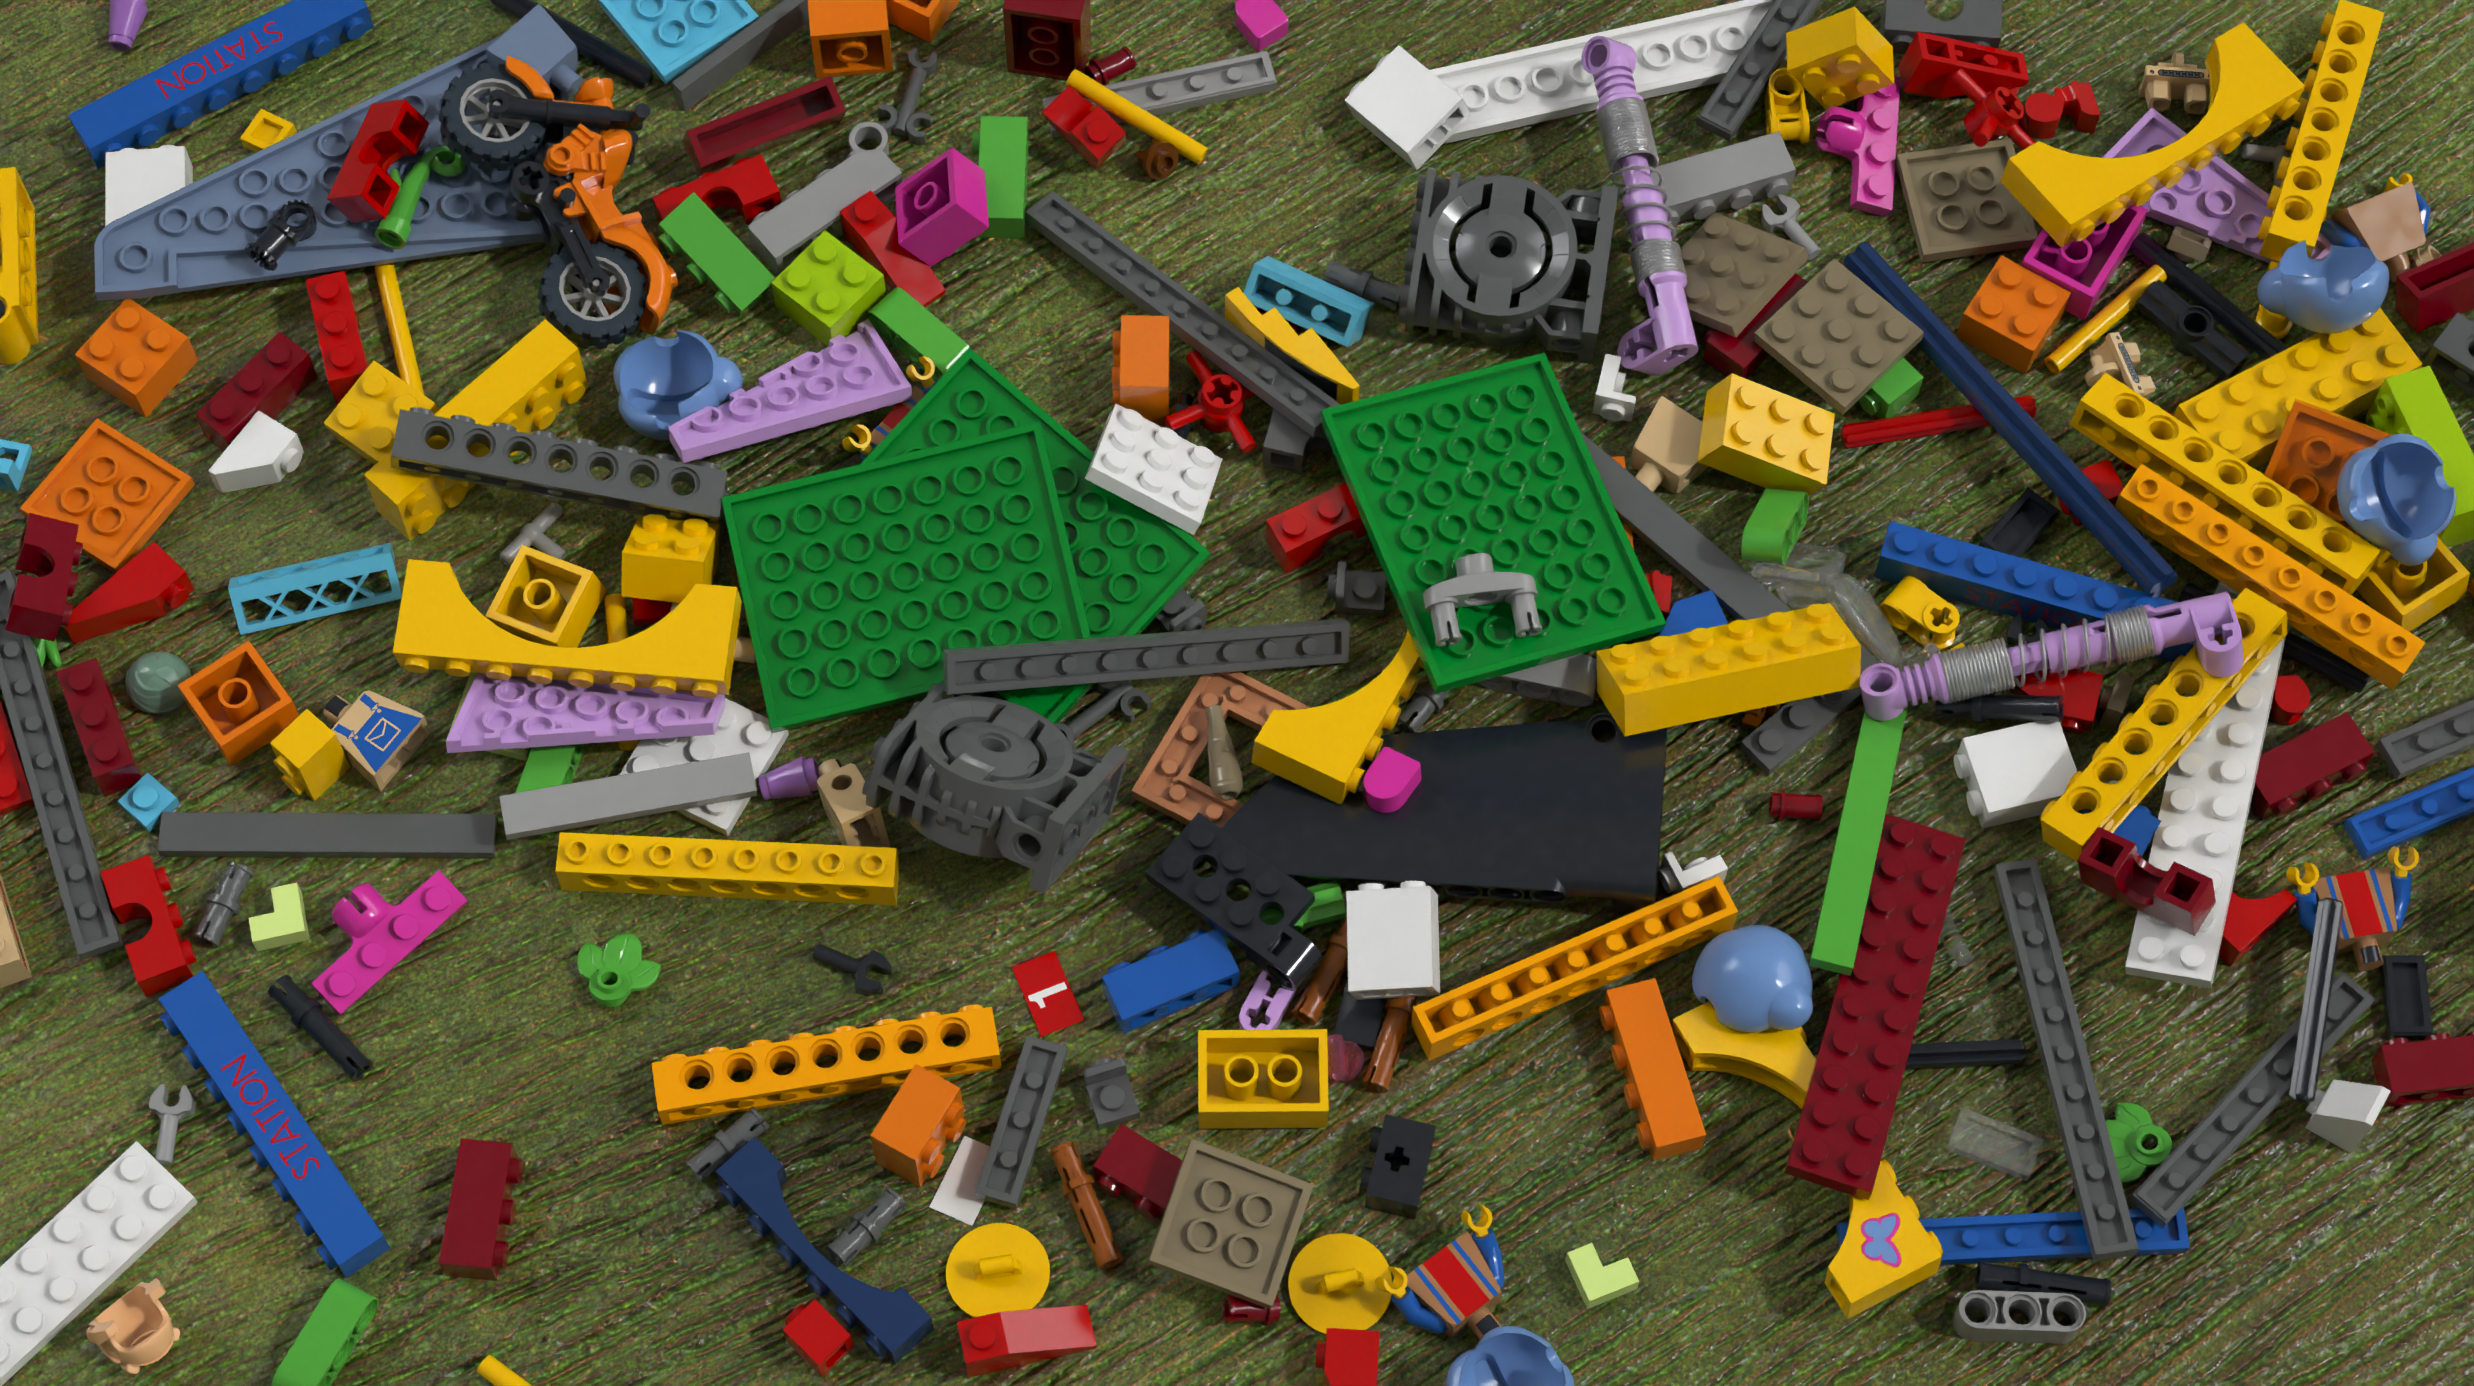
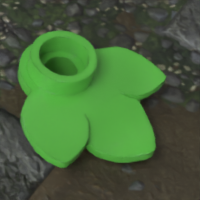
M632 933L615 936L608 941L605 949L586 943L578 953V972L589 981L591 996L600 1005L605 1007L619 1006L627 999L630 992L649 988L656 982L661 970L660 964L649 960H642L641 942Z
M2118 1103L2115 1109L2116 1120H2106L2105 1122L2121 1183L2126 1184L2140 1179L2147 1167L2161 1165L2172 1153L2173 1144L2169 1133L2164 1128L2154 1125L2148 1111L2143 1107L2133 1103ZM2147 1139L2158 1141L2157 1147L2152 1150L2143 1148L2142 1144Z

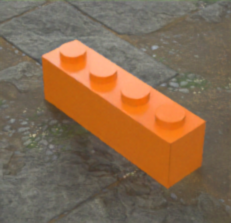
M1656 978L1606 990L1603 1006H1599L1600 1019L1604 1030H1611L1615 1045L1611 1046L1612 1057L1617 1070L1624 1069L1628 1084H1624V1094L1630 1110L1636 1108L1640 1123L1636 1124V1130L1642 1149L1649 1148L1652 1161L1702 1149L1706 1132Z

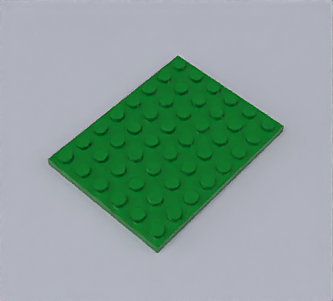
M969 348L861 464L1040 421L1091 638L1140 635L1211 558V552L1185 530L1086 480L1085 476L1094 453L975 351ZM1095 683L999 690L994 692L1005 701L1028 708L1055 724L1062 720Z
M1545 352L1321 410L1319 417L1435 694L1664 631L1666 621ZM1486 553L1491 555L1494 572L1524 573L1534 577L1538 592L1535 603L1542 632L1528 637V632L1525 631V637H1517L1511 605L1506 602L1455 608L1462 641L1456 645L1449 646L1448 641L1445 640V647H1439L1435 643L1436 638L1431 614L1425 610L1422 594L1435 584L1456 578L1455 562L1458 559L1470 554Z
M1040 421L721 497L770 728L773 733L926 697L934 683L939 685L944 680L943 650L1091 638Z

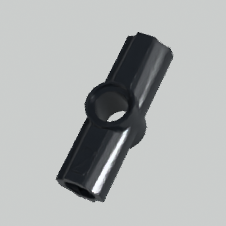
M2160 280L2154 281L2137 300L2135 308L2171 336L2172 346L2177 352L2188 356L2194 355L2224 381L2235 376L2248 361L2250 353L2214 325L2213 316L2207 309L2202 306L2189 305ZM2186 328H2192L2196 330L2198 333H2192L2188 331Z

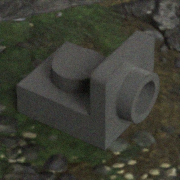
M1338 561L1337 574H1329L1327 598L1335 599L1334 613L1383 617L1385 573L1347 571L1346 561Z
M1182 588L1153 621L1164 633L1202 630L1206 623V605L1201 600L1195 603L1184 588Z
M1111 1057L1102 1058L1091 1063L1088 1069L1083 1070L1084 1086L1099 1130L1140 1118V1111L1127 1076V1066L1124 1058L1117 1060Z

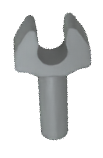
M1783 194L1778 195L1776 205L1784 215L1774 214L1770 207L1763 204L1760 216L1762 226L1766 232L1784 231L1794 243L1806 248L1808 260L1814 259L1820 253L1821 249L1796 222L1800 205L1795 199Z
M160 1084L150 1097V1110L161 1118L155 1159L161 1165L172 1164L178 1122L185 1117L195 1114L196 1104L186 1085L181 1087L180 1100L175 1106H166L168 1090L164 1084Z

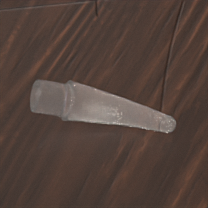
M1948 905L1941 931L1948 954L1953 956L1959 966H1965L1972 961L1973 956L1966 947L1967 943L1960 935L1953 921Z

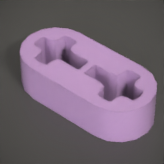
M1263 970L1241 1008L1239 1014L1240 1030H1276L1290 1006L1296 990L1290 991L1279 988L1273 999L1268 997L1271 983L1268 980H1274ZM1262 1007H1266L1265 1022L1267 1025L1260 1023L1257 1028L1252 1027L1249 1015L1256 1017Z

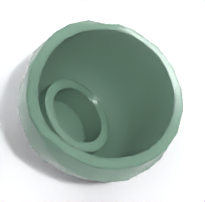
M168 652L147 653L133 662L128 669L124 685L125 692L130 702L139 710L154 715L167 714L178 709L186 702L177 685L190 678L192 674L186 663L178 656Z

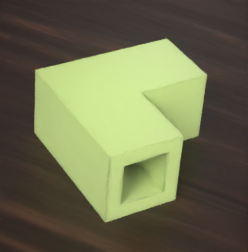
M297 883L271 888L274 912L248 918L252 942L257 951L310 940L302 892Z
M1593 1243L1567 1252L1565 1261L1587 1309L1637 1289L1639 1280L1628 1257L1603 1267Z

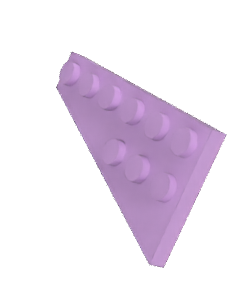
M2151 108L2102 158L2131 157L2150 153L2176 142L2187 133ZM2218 156L2213 157L2210 163L2202 170L2196 172L2193 169L2183 175L2182 179L2169 189L2163 187L2154 192L2152 197L2141 205L2148 210L2146 214L2148 217L2174 227L2178 225L2211 238L2213 242L2270 263L2272 260L2259 256L2263 240L2257 238L2264 215L2271 217L2273 211L2266 208L2270 195ZM2320 232L2311 254V259L2323 258L2330 251V245L2332 244Z
M866 319L857 324L858 331L847 337L839 334L829 340V347L820 352L807 351L758 378L759 385L745 392V390L739 388L730 393L728 402L718 407L706 406L669 426V439L682 463H686L912 399V387L870 320Z
M477 673L446 739L447 753L714 735L725 709V694H717L715 698H702L692 694V691L676 690L674 694L665 695L655 693L651 688L634 687L632 691H620L611 688L609 684L593 683L592 687L584 688L573 686L564 680H552L549 684H538L529 681L527 677L511 676L509 680H495L487 677L486 674Z

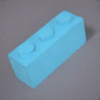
M1269 256L1254 263L1243 292L1253 305L1266 311L1275 307L1284 319L1306 329L1312 327L1317 334L1346 347L1361 339L1375 304Z

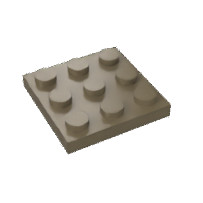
M2011 138L1988 141L1983 147L1976 146L1973 143L1897 154L1895 164L1921 263L2028 248L2033 245L2038 234L2032 215L2000 182L2009 158L2016 155Z
M1713 213L1680 249L1688 283L1684 291L1691 320L1736 338L1808 260L1806 248L1721 214Z
M1834 258L1754 333L1753 341L1843 415L1922 340L1924 331Z
M1191 1139L1185 1151L1147 1264L1270 1309L1273 1307L1314 1184Z

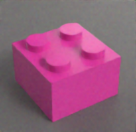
M953 147L895 187L898 244L930 267L945 257L951 256L955 250L974 237L980 236L984 230L989 228L985 171Z

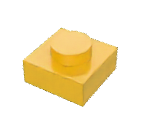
M260 109L240 137L243 147L257 153L296 134L297 131L293 123Z

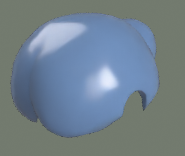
M2305 240L2289 247L2283 253L2278 266L2264 274L2259 281L2257 295L2260 304L2265 309L2286 316L2291 322L2300 327L2318 333L2337 334L2353 329L2367 321L2378 311L2388 291L2389 270L2387 265L2378 261L2373 251L2366 247L2357 246L2349 248L2330 245V251L2325 257L2311 259L2307 256Z
M676 331L678 336L672 339H661L651 336L626 348L615 363L613 375L616 389L620 394L618 398L620 415L630 428L644 437L659 441H670L669 426L706 406L718 407L728 402L729 394L742 388V374L738 366L728 358L718 356L714 347L703 336L691 331Z
M2410 434L2387 436L2379 440L2372 447L2363 448L2354 453L2341 470L2336 492L2340 513L2351 529L2374 546L2387 549L2395 560L2407 566L2419 565L2433 555L2437 547V535L2448 526L2454 516L2457 496L2455 488L2450 487L2444 479L2442 469L2444 462L2438 453L2425 440Z
M1749 925L1729 930L1714 937L1698 957L1692 975V988L1697 999L1702 1004H1705L1706 998L1710 1000L1715 1008L1716 1017L1720 1024L1741 1032H1761L1774 1028L1794 1030L1803 1026L1809 1020L1813 1011L1810 968L1802 947L1788 934L1766 925Z
M1501 1326L1487 1332L1478 1342L1475 1349L1462 1353L1452 1362L1447 1373L1445 1386H1574V1379L1568 1367L1563 1365L1552 1345L1544 1338L1521 1327Z

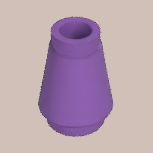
M110 0L108 40L110 47L122 51L131 50L132 44L148 12V8L145 6L147 0Z
M801 756L765 775L759 776V785L763 798L768 800L772 798L814 796V791H818L816 781L819 778L817 773L819 766L815 757L805 759L804 756Z

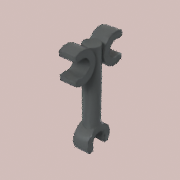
M913 47L908 54L911 74L898 114L891 105L879 104V117L887 118L889 121L885 123L873 122L883 126L888 136L892 134L900 137L907 136L916 145H926V132L915 129L919 126L931 128V115L925 112H914L925 78L937 70L938 60L937 53L932 51L927 62H918L917 48Z
M1128 680L1095 683L1098 691L1105 694V696L1068 724L1055 723L1054 725L1059 728L1068 739L1071 747L1074 748V739L1119 705L1122 717L1129 723L1135 721V714L1129 708V705L1137 702L1142 704L1148 711L1151 709L1149 695L1145 691L1135 689Z

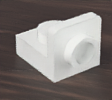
M1605 354L1595 395L1593 414L1601 415L1609 421H1632L1636 397L1622 393L1626 373L1619 372L1621 357Z
M1670 851L1663 854L1658 876L1664 890L1668 894L1673 892L1675 895L1717 876H1720L1724 884L1728 868L1721 855H1718L1709 860L1706 857L1695 859L1686 865L1684 871H1682L1673 852Z

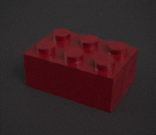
M1090 0L1004 1L1003 17L1008 72L1067 81L1074 69L1085 74L1084 69L1088 64L1092 45Z

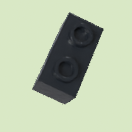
M1385 1114L1383 1127L1374 1126L1369 1152L1376 1153L1373 1168L1364 1167L1359 1192L1366 1193L1365 1208L1416 1219L1434 1142L1435 1125ZM1394 1160L1402 1161L1399 1172L1391 1170Z

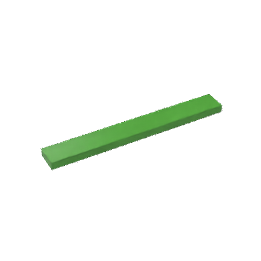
M1908 707L1904 708L1902 713L1896 718L1887 721L1871 718L1864 709L1809 966L1851 976Z

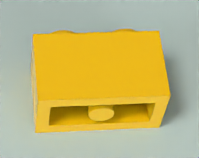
M308 709L302 712L270 742L277 757L273 762L284 774L281 777L283 782L295 794L300 795L304 792L314 802L351 768L337 735Z

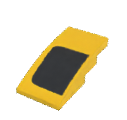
M1239 287L1225 295L1226 320L1339 404L1359 400L1360 385L1312 327L1298 336L1275 307L1261 315Z

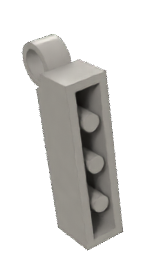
M863 122L856 125L849 134L851 153L845 161L833 169L822 171L815 181L801 190L791 192L781 204L769 212L764 211L758 214L752 223L747 226L752 248L777 276L824 230L836 239L843 235L839 211L871 190L885 206L896 199L895 187L903 182V175L888 157V135L883 126L875 122ZM866 139H875L880 142V145L872 150H864L858 147L859 143Z
M1779 131L1660 165L1656 168L1662 173L1664 178L1660 187L1667 192L1668 198L1664 205L1671 209L1672 216L1668 223L1673 226L1693 218L1705 219L1713 213L1727 208L1739 209L1747 206L1752 201L1765 197L1777 198L1779 194L1784 195L1792 189L1796 168ZM1653 171L1651 173L1652 182L1654 185H1658L1659 175Z

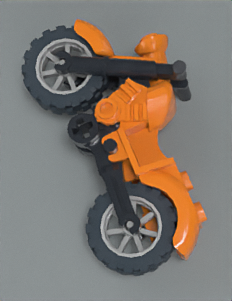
M508 55L505 64H499L498 67H491L490 63L479 64V68L473 69L472 66L462 71L459 78L455 76L451 80L448 90H445L439 114L441 135L443 138H447L448 148L453 153L457 152L461 155L460 160L469 165L472 162L477 164L479 169L489 171V167L497 168V171L508 170V167L511 165L516 167L505 200L506 210L516 220H534L540 227L552 256L547 267L544 269L538 289L541 316H546L547 321L568 340L578 343L577 347L588 349V346H596V349H605L608 344H620L624 341L626 335H631L636 330L638 323L642 331L654 334L665 316L673 288L678 286V279L673 268L666 264L661 255L654 234L650 231L647 232L644 228L640 213L621 214L614 204L612 190L620 183L626 165H631L635 161V145L639 137L634 131H640L643 128V122L651 113L650 107L645 103H640L632 111L614 109L611 101L614 93L613 81L610 78L600 79V77H594L585 81L580 86V91L574 97L575 102L554 100V95L548 83L534 68ZM489 96V102L485 105L477 98ZM469 104L481 114L465 117L466 105ZM482 124V133L476 132L471 125ZM545 143L554 144L545 150L542 155L539 154L535 162H525L528 156L532 158L536 154L539 145H545ZM526 175H527V177H528L529 180H527V179H522V178H523V176H526ZM525 203L531 204L532 206L528 208ZM565 284H566V286H567V288H568L570 294H566V295L564 294V285H565ZM570 303H575L578 311L574 310Z

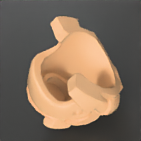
M155 1278L150 1283L140 1282L88 1324L90 1326L86 1332L88 1341L99 1346L106 1357L112 1362L120 1363L121 1368L127 1373L137 1374L140 1370L139 1366H146L159 1361L168 1353L173 1341L179 1340L180 1330L172 1326L169 1314L159 1301V1298L166 1293L160 1281Z

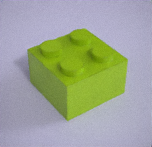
M826 230L771 282L775 306L828 347L831 338L842 334L844 337L849 336L857 328V324L867 318V312L886 296L884 274Z

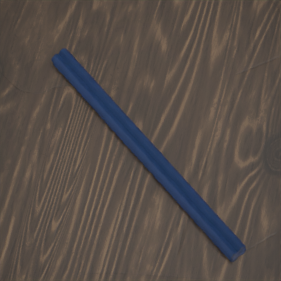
M1864 242L1857 246L1854 253L1846 256L1843 265L1924 331L1923 338L1917 346L2151 598H2155L2162 594L2165 587L2172 585L2178 575L1876 250L1868 242Z

